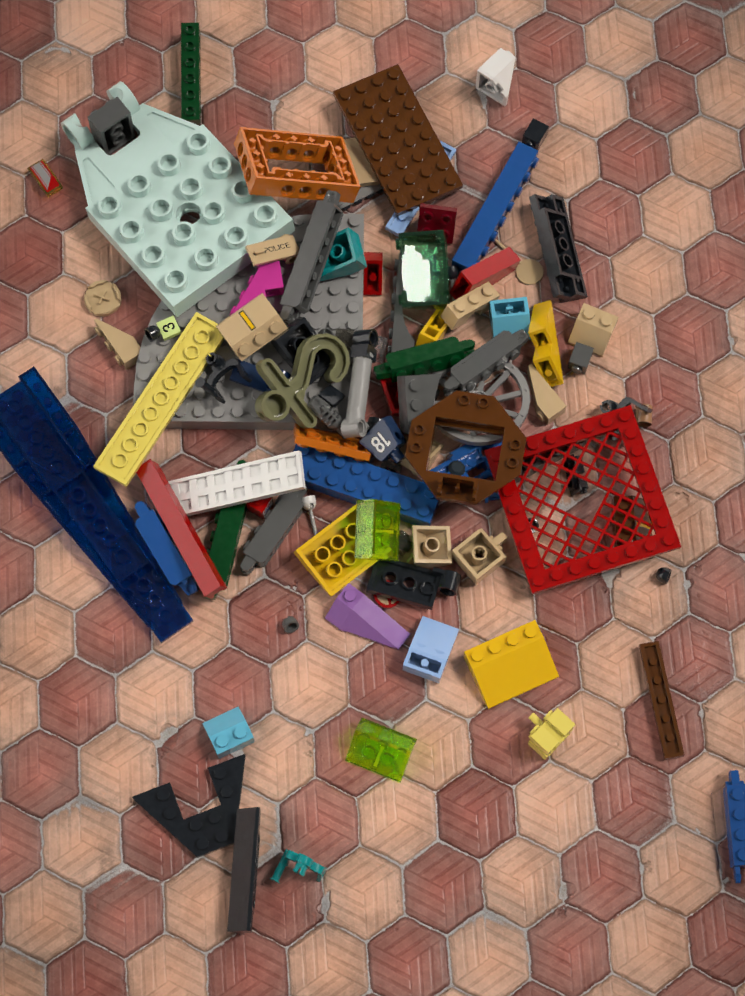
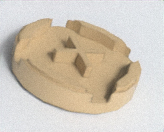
M106 280L92 283L84 294L85 306L89 312L100 317L110 316L115 313L122 301L118 287Z

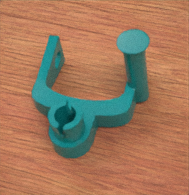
M285 849L273 876L269 879L279 883L290 860L296 863L292 870L296 874L299 872V875L304 877L308 868L318 874L316 880L318 882L321 881L327 867L319 865L304 854H297L292 850Z

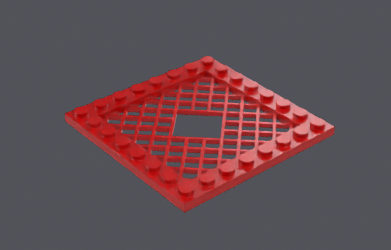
M631 405L526 437L523 460L533 457L530 464L522 463L523 466L527 467V470L523 476L520 475L518 477L521 479L518 487L514 479L499 489L498 492L532 595L681 548L677 532ZM618 430L620 435L614 433V431ZM606 434L603 442L595 438ZM609 435L619 439L616 447L606 444ZM588 440L585 447L576 444ZM591 441L601 445L597 453L587 449ZM621 442H623L626 453L618 449ZM502 445L484 450L494 481H496ZM570 445L566 453L559 450V448ZM573 446L582 450L579 459L569 455ZM603 447L613 451L609 459L599 455ZM552 451L548 459L540 455ZM555 452L564 456L560 465L551 461ZM585 452L595 456L591 465L581 461ZM616 452L625 456L621 465L612 461ZM536 458L546 462L542 470L532 466ZM567 458L576 462L573 470L563 466ZM597 458L607 462L603 471L594 467ZM628 459L631 464L632 470L624 467ZM548 464L558 468L554 476L545 472ZM579 464L589 468L585 476L575 472ZM610 464L619 468L615 477L606 473ZM530 469L540 473L536 482L526 478ZM560 470L570 473L566 482L557 478ZM591 470L601 474L597 482L587 478ZM622 470L632 474L628 483L618 478ZM542 475L552 479L548 488L538 484ZM573 475L607 491L591 524L557 508ZM603 476L613 480L609 488L600 484ZM634 476L639 488L630 484ZM524 481L534 485L530 493L520 490ZM555 481L564 485L560 494L551 490ZM616 482L625 485L622 494L612 490ZM536 487L546 491L542 500L532 495ZM628 487L638 492L634 500L624 496ZM548 493L558 497L554 506L545 502ZM610 493L619 497L616 506L606 502ZM520 494L527 496V499L524 504L522 503ZM640 494L642 495L645 506L637 502ZM530 498L539 502L536 511L526 507ZM622 499L632 504L628 512L618 508ZM542 504L552 509L548 517L538 513ZM604 505L613 509L609 518L600 514ZM634 505L644 509L640 518L630 514ZM525 511L533 514V517L531 518L530 522L528 521ZM554 511L564 515L560 523L550 519ZM616 511L626 515L622 524L612 520ZM646 512H648L651 523L643 520ZM536 516L545 520L542 529L532 525ZM566 517L576 520L573 529L563 525ZM597 517L607 521L603 530L594 526ZM628 517L638 521L634 530L624 526ZM548 522L558 526L554 535L544 531ZM579 522L589 527L585 535L575 531ZM610 523L620 527L616 536L606 532ZM641 523L650 527L647 536L637 532ZM561 528L570 532L566 541L556 537ZM531 529L540 532L536 540L534 539ZM591 529L601 533L597 542L587 537ZM622 529L632 533L628 542L618 538ZM654 529L655 535L650 536ZM542 534L552 538L548 547L538 543ZM573 534L582 538L579 547L569 543ZM603 535L613 539L609 548L600 544ZM635 535L638 536V537L643 538V539H639V540H636V541L631 542L632 539H633V537H634ZM554 540L564 544L560 553L550 549ZM585 540L595 545L591 554L581 549ZM616 541L623 543V545L613 548ZM567 546L576 550L572 559L563 555ZM538 547L546 550L542 558L540 556ZM597 547L604 549V551L595 553ZM548 552L558 556L554 565L544 561ZM579 552L586 555L585 557L576 559ZM560 558L568 561L566 563L557 565Z

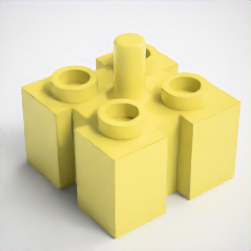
M558 708L554 712L550 710L543 718V721L535 713H532L529 719L536 726L528 736L530 738L528 745L546 760L572 733L575 723Z

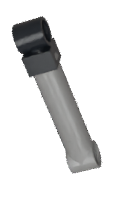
M375 329L356 330L353 333L354 345H351L350 358L353 359L346 419L341 423V433L344 438L364 437L369 429V425L365 421L371 366L372 363H376L377 357L375 347L378 345L379 338Z

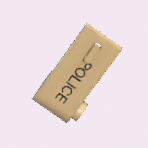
M289 234L245 246L254 267L283 259L286 264H293L300 250L294 236Z

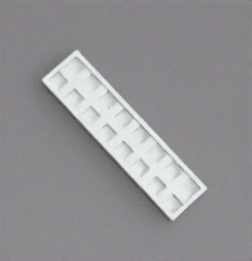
M299 450L168 481L187 516L306 489L302 453Z

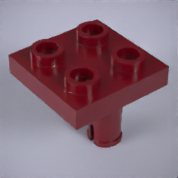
M421 203L416 239L453 244L457 208Z

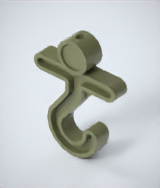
M328 333L316 334L306 338L297 348L292 374L289 379L286 378L272 359L266 358L258 361L256 370L272 390L260 394L256 399L255 411L258 417L264 421L272 422L284 419L289 413L301 428L315 427L317 417L304 401L315 355L319 350H323L328 354L330 365L324 373V379L330 384L338 383L345 377L350 365L349 352L345 344L337 336Z

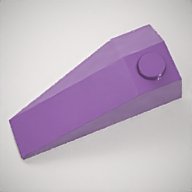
M350 583L338 595L325 617L327 621L341 631L356 634L359 637L376 641L379 644L397 650L400 649L410 636L409 632Z

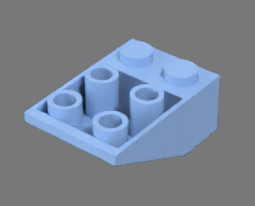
M422 616L404 660L402 670L440 683L459 629Z

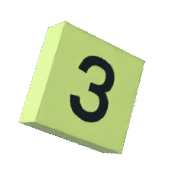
M174 316L156 323L164 341L181 334Z

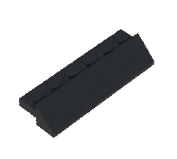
M533 194L529 197L531 210L533 211L534 223L537 228L553 297L558 298L559 303L587 298L563 197L553 194L548 197Z
M260 807L237 809L227 932H235L240 935L252 933L260 845Z

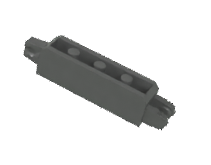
M523 329L513 334L510 331H502L451 367L450 378L444 382V396H449L456 390L463 392L473 390L480 381L487 380L493 372L501 370L510 360H515L520 355L521 347L529 340V335Z
M307 488L278 496L274 509H270L267 512L263 525H258L254 531V538L251 541L248 540L243 547L244 559L240 564L243 575L252 573L256 566L260 568L266 567L304 512L302 498L305 497Z

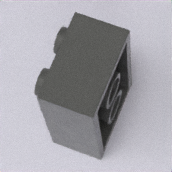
M118 97L107 101L103 107L92 111L88 116L93 138L107 155H112L136 138L131 112Z

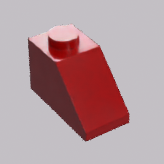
M364 252L367 267L364 268L363 295H382L383 252Z

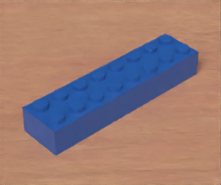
M297 444L295 445L293 452L299 450L302 453L306 488L355 505L357 504L360 507L413 525L431 526L440 500L435 498L424 482L366 462L356 461L348 456L339 457L333 452L327 451L323 453L312 447L302 448Z

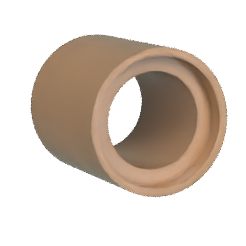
M644 404L652 409V405ZM635 406V418L638 426L650 427L652 425V412H646Z

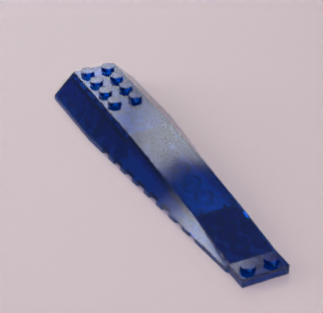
M33 366L18 376V383L0 394V451L18 476L144 624L153 631L162 644L191 624L193 619L182 605V600L173 585L168 581L108 477L94 469L93 465L97 458L78 426Z

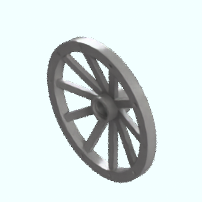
M507 362L502 368L505 372L486 392H483L485 381L479 382L477 391L473 389L468 392L491 396L511 375L520 390L495 396L498 402L522 397V406L519 413L505 409L509 416L515 419L514 422L520 428L529 412L530 391L523 374L511 362ZM451 368L436 371L435 374H441L438 385L444 387L445 380L443 377L451 371ZM437 426L451 439L467 445L485 446L499 443L503 440V436L476 435L474 431L466 434L454 428Z

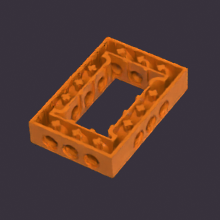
M247 127L239 128L234 146L250 195L323 201L327 191L331 190L340 194L339 202L354 203L361 186L343 137ZM268 159L324 164L326 173L315 172V170L281 169L280 167H274L269 171L267 163Z

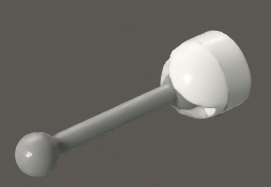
M315 495L303 497L302 501L303 508L309 511L315 536L318 532L312 510L316 506Z

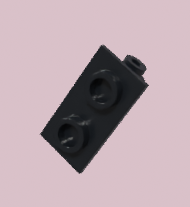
M571 454V456H573V457H575V458H577V459H579V457H580V456H574V454ZM567 458L563 466L573 470L576 462ZM579 464L575 472L583 474L585 472L584 466ZM566 472L567 479L570 476V473ZM574 475L568 484L571 496H574L579 491L580 494L588 492L587 482Z

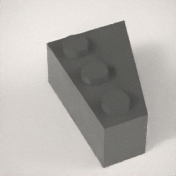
M441 374L397 376L400 431L402 434H409L412 419L433 406Z

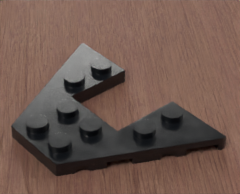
M243 754L208 768L221 805L186 819L182 817L170 782L132 796V798L197 858L234 844L236 813L240 807L246 756Z

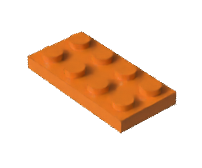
M295 423L293 429L294 443L302 448L312 447L323 453L329 451L333 452L336 456H349L359 462L369 461L371 452L360 444L359 441L361 439H343L337 433L317 428L303 429Z

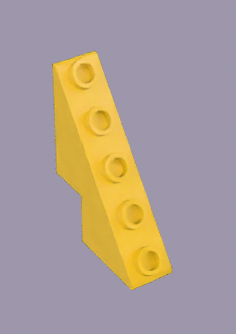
M552 301L534 304L528 331L535 346L533 363L550 387L562 385L564 381Z

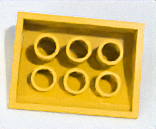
M356 504L293 553L331 597L392 549L380 534H370V528L375 527Z
M536 620L464 651L463 658L488 709L559 678Z

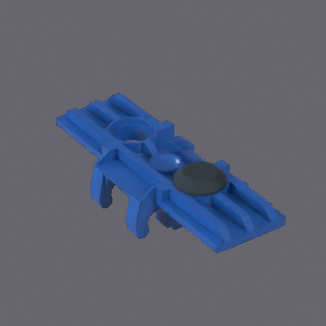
M502 441L485 446L465 444L451 452L447 456L446 462L429 471L469 477L467 472L477 467L478 469L483 468L485 471L473 478H493L487 458L482 455V451L500 446Z

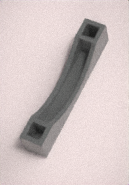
M399 253V259H395L394 270H398L397 276L393 277V287H396V293H392L391 304L395 305V310H391L390 322L394 323L393 328H389V339H392V345H388L387 354L411 348L415 345V340L410 335L404 322L403 304L409 290L420 279L421 254Z

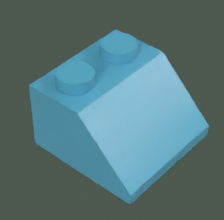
M239 707L202 723L219 759L255 742Z

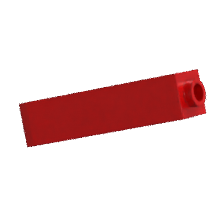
M508 247L461 271L449 293L456 300L488 281L491 285H494L514 272L521 260Z

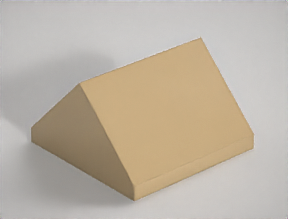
M412 525L414 564L427 569L452 564L450 526Z

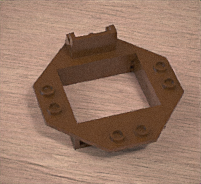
M456 390L412 419L405 458L436 499L477 505L490 495L498 493L499 489L521 475L527 438L495 396ZM436 426L503 436L496 481L428 471Z

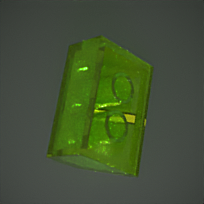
M376 499L357 500L355 559L398 561L400 503Z
M361 718L355 729L345 761L401 783L417 739Z

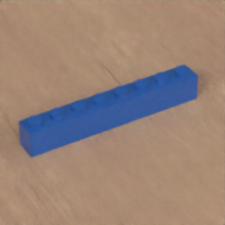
M518 142L454 255L451 266H457L461 272L480 262L482 256L486 257L490 249L488 247L490 242H494L498 235L496 231L499 227H503L506 221V213L512 211L515 197L519 198L523 190V183L528 182L531 176V169H535L539 162V158H537L538 150Z

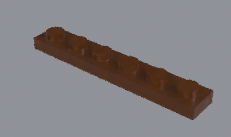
M659 641L639 644L664 760L684 757L685 754Z

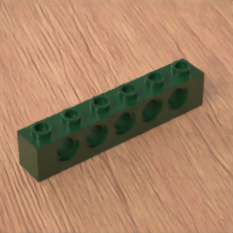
M181 23V119L201 126L199 23Z

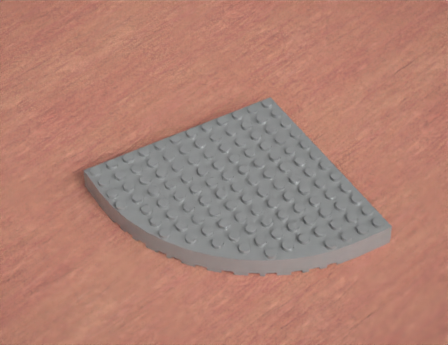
M312 214L291 217L295 231L290 235L294 236L299 249ZM344 214L337 232L349 227L359 234L364 253V214ZM283 259L279 261L285 291L294 263L286 264ZM252 263L178 317L161 300L148 327L152 325L157 327V322L174 316L182 334L196 312L219 324L230 316L233 306L238 305L241 292L243 290L246 291L249 286L248 281L250 277L258 271L257 266L254 267ZM364 269L351 275L320 281L309 311L305 314L300 313L299 316L305 317L317 334L323 328H330L334 336H337L345 344L349 352V358L351 345H354L353 333L356 330H363ZM282 295L266 297L280 316L283 308L280 305ZM160 334V337L153 342H150L146 335H144L136 364L133 406L180 335L164 341ZM224 339L215 354L222 356L226 361L232 358L239 359ZM268 342L243 360L256 365L258 361L270 358L281 370L292 374V368L281 357L271 342ZM351 358L348 372L342 381L331 384L345 395L344 399L334 409L341 416V421L346 419L353 359ZM210 364L206 366L200 377L205 379V382H207L210 374L213 373ZM232 369L223 375L216 384V388L226 401L224 404L202 388L194 385L165 429L293 430L296 421L289 413L284 419L272 422L264 421L258 417L255 411V402L258 396L264 392L230 381ZM324 374L306 389L304 396L306 404L309 403L313 396H318L322 390L330 385V383L325 381ZM317 417V424L313 428L321 430H334L328 428L327 425H325L323 421H321Z

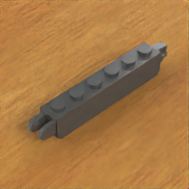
M328 190L323 201L317 200L297 258L294 261L292 272L288 278V283L281 297L280 305L283 308L280 317L283 321H287L288 324L298 318L300 313L305 314L309 311L344 215L342 210L338 208L340 194L336 191Z

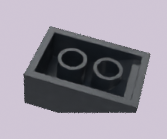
M305 317L296 318L287 326V330L270 341L292 369L299 345L306 338L317 334ZM319 350L315 355L309 385L321 377L330 365V358L323 350Z

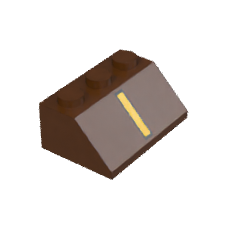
M631 495L625 497L634 500L636 496ZM613 496L611 504L616 506L619 497ZM638 498L637 502L645 506L643 498ZM622 499L618 508L628 512L632 504ZM634 505L630 514L640 518L644 509ZM616 511L612 520L622 524L626 515ZM646 512L643 520L651 523L648 512ZM628 517L624 526L634 530L638 521ZM641 523L637 532L647 536L650 527ZM613 524V535L616 536L620 527ZM622 529L618 538L628 542L632 533ZM635 535V536L633 537V539H632L631 542L636 541V540H639V539H643V538L638 537V536ZM616 541L614 547L623 545V543Z

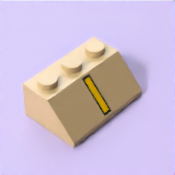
M263 293L216 325L241 362L288 329Z

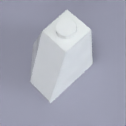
M500 48L477 70L475 88L503 106H506L508 102L515 56L510 51Z

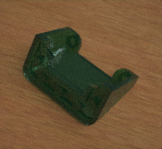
M444 230L398 233L399 239H396V250H400L403 283L402 294L398 295L399 305H402L403 309H445L446 305L450 303L447 239Z

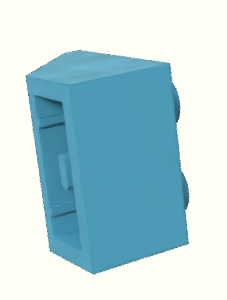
M527 297L490 301L489 316L493 338L502 331H510L513 334L523 329L528 334L530 313Z

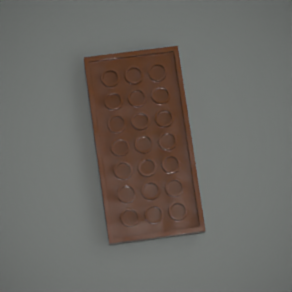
M398 64L333 91L336 102L397 216L420 207L421 203L427 204L463 188L458 174Z

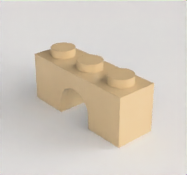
M488 281L447 304L441 318L453 331L465 324L476 311L479 315L488 311L490 301L498 300L500 295Z

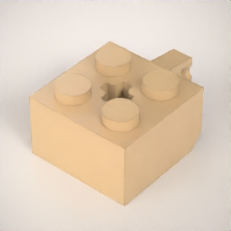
M482 528L478 529L452 550V558L472 582L477 585L506 562L507 557L501 551L503 549L501 545L507 541L508 537L503 532L495 538L492 535L489 537ZM476 554H477L478 556L482 555V558H479V557L476 558L475 556H476Z

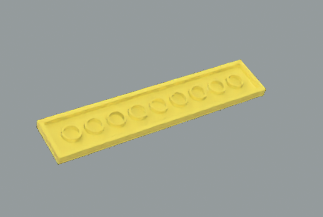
M198 312L194 314L93 465L94 469L123 486H128L195 385L196 380L208 365L206 362L207 355L211 357L210 353H216L224 341V337L216 327L217 323Z

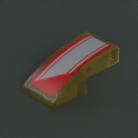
M43 159L27 168L47 197L63 189V186Z

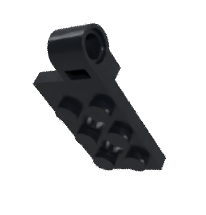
M382 557L374 563L366 592L432 610L437 593L446 596H455L457 594L461 575L452 570H442L433 567V570ZM393 575L396 580L394 582H387L385 577ZM411 580L415 585L410 588L406 587L404 581Z

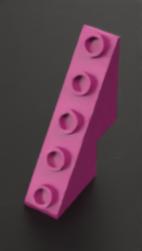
M280 261L257 266L258 271L250 277L248 288L246 291L243 290L241 292L240 301L237 306H233L230 315L261 293L265 297L283 295L284 285Z

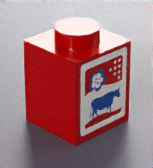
M273 497L247 502V510L264 519L273 505Z

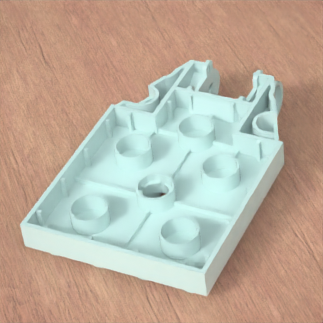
M120 81L107 90V95L110 100L118 97L131 112L133 127L138 134L135 140L115 154L107 155L95 142L89 128L81 125L75 113L61 122V127L75 147V154L88 203L85 209L90 221L173 314L178 317L252 263L245 246L279 238L284 234L290 235L295 231L293 219L271 196L249 194L240 163L203 124L201 126L144 103L139 105L131 90ZM188 212L199 213L200 219L193 224L185 221L180 222L181 217Z

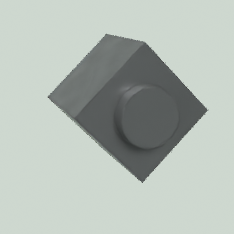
M576 342L569 360L568 369H571L576 374H585L594 348Z

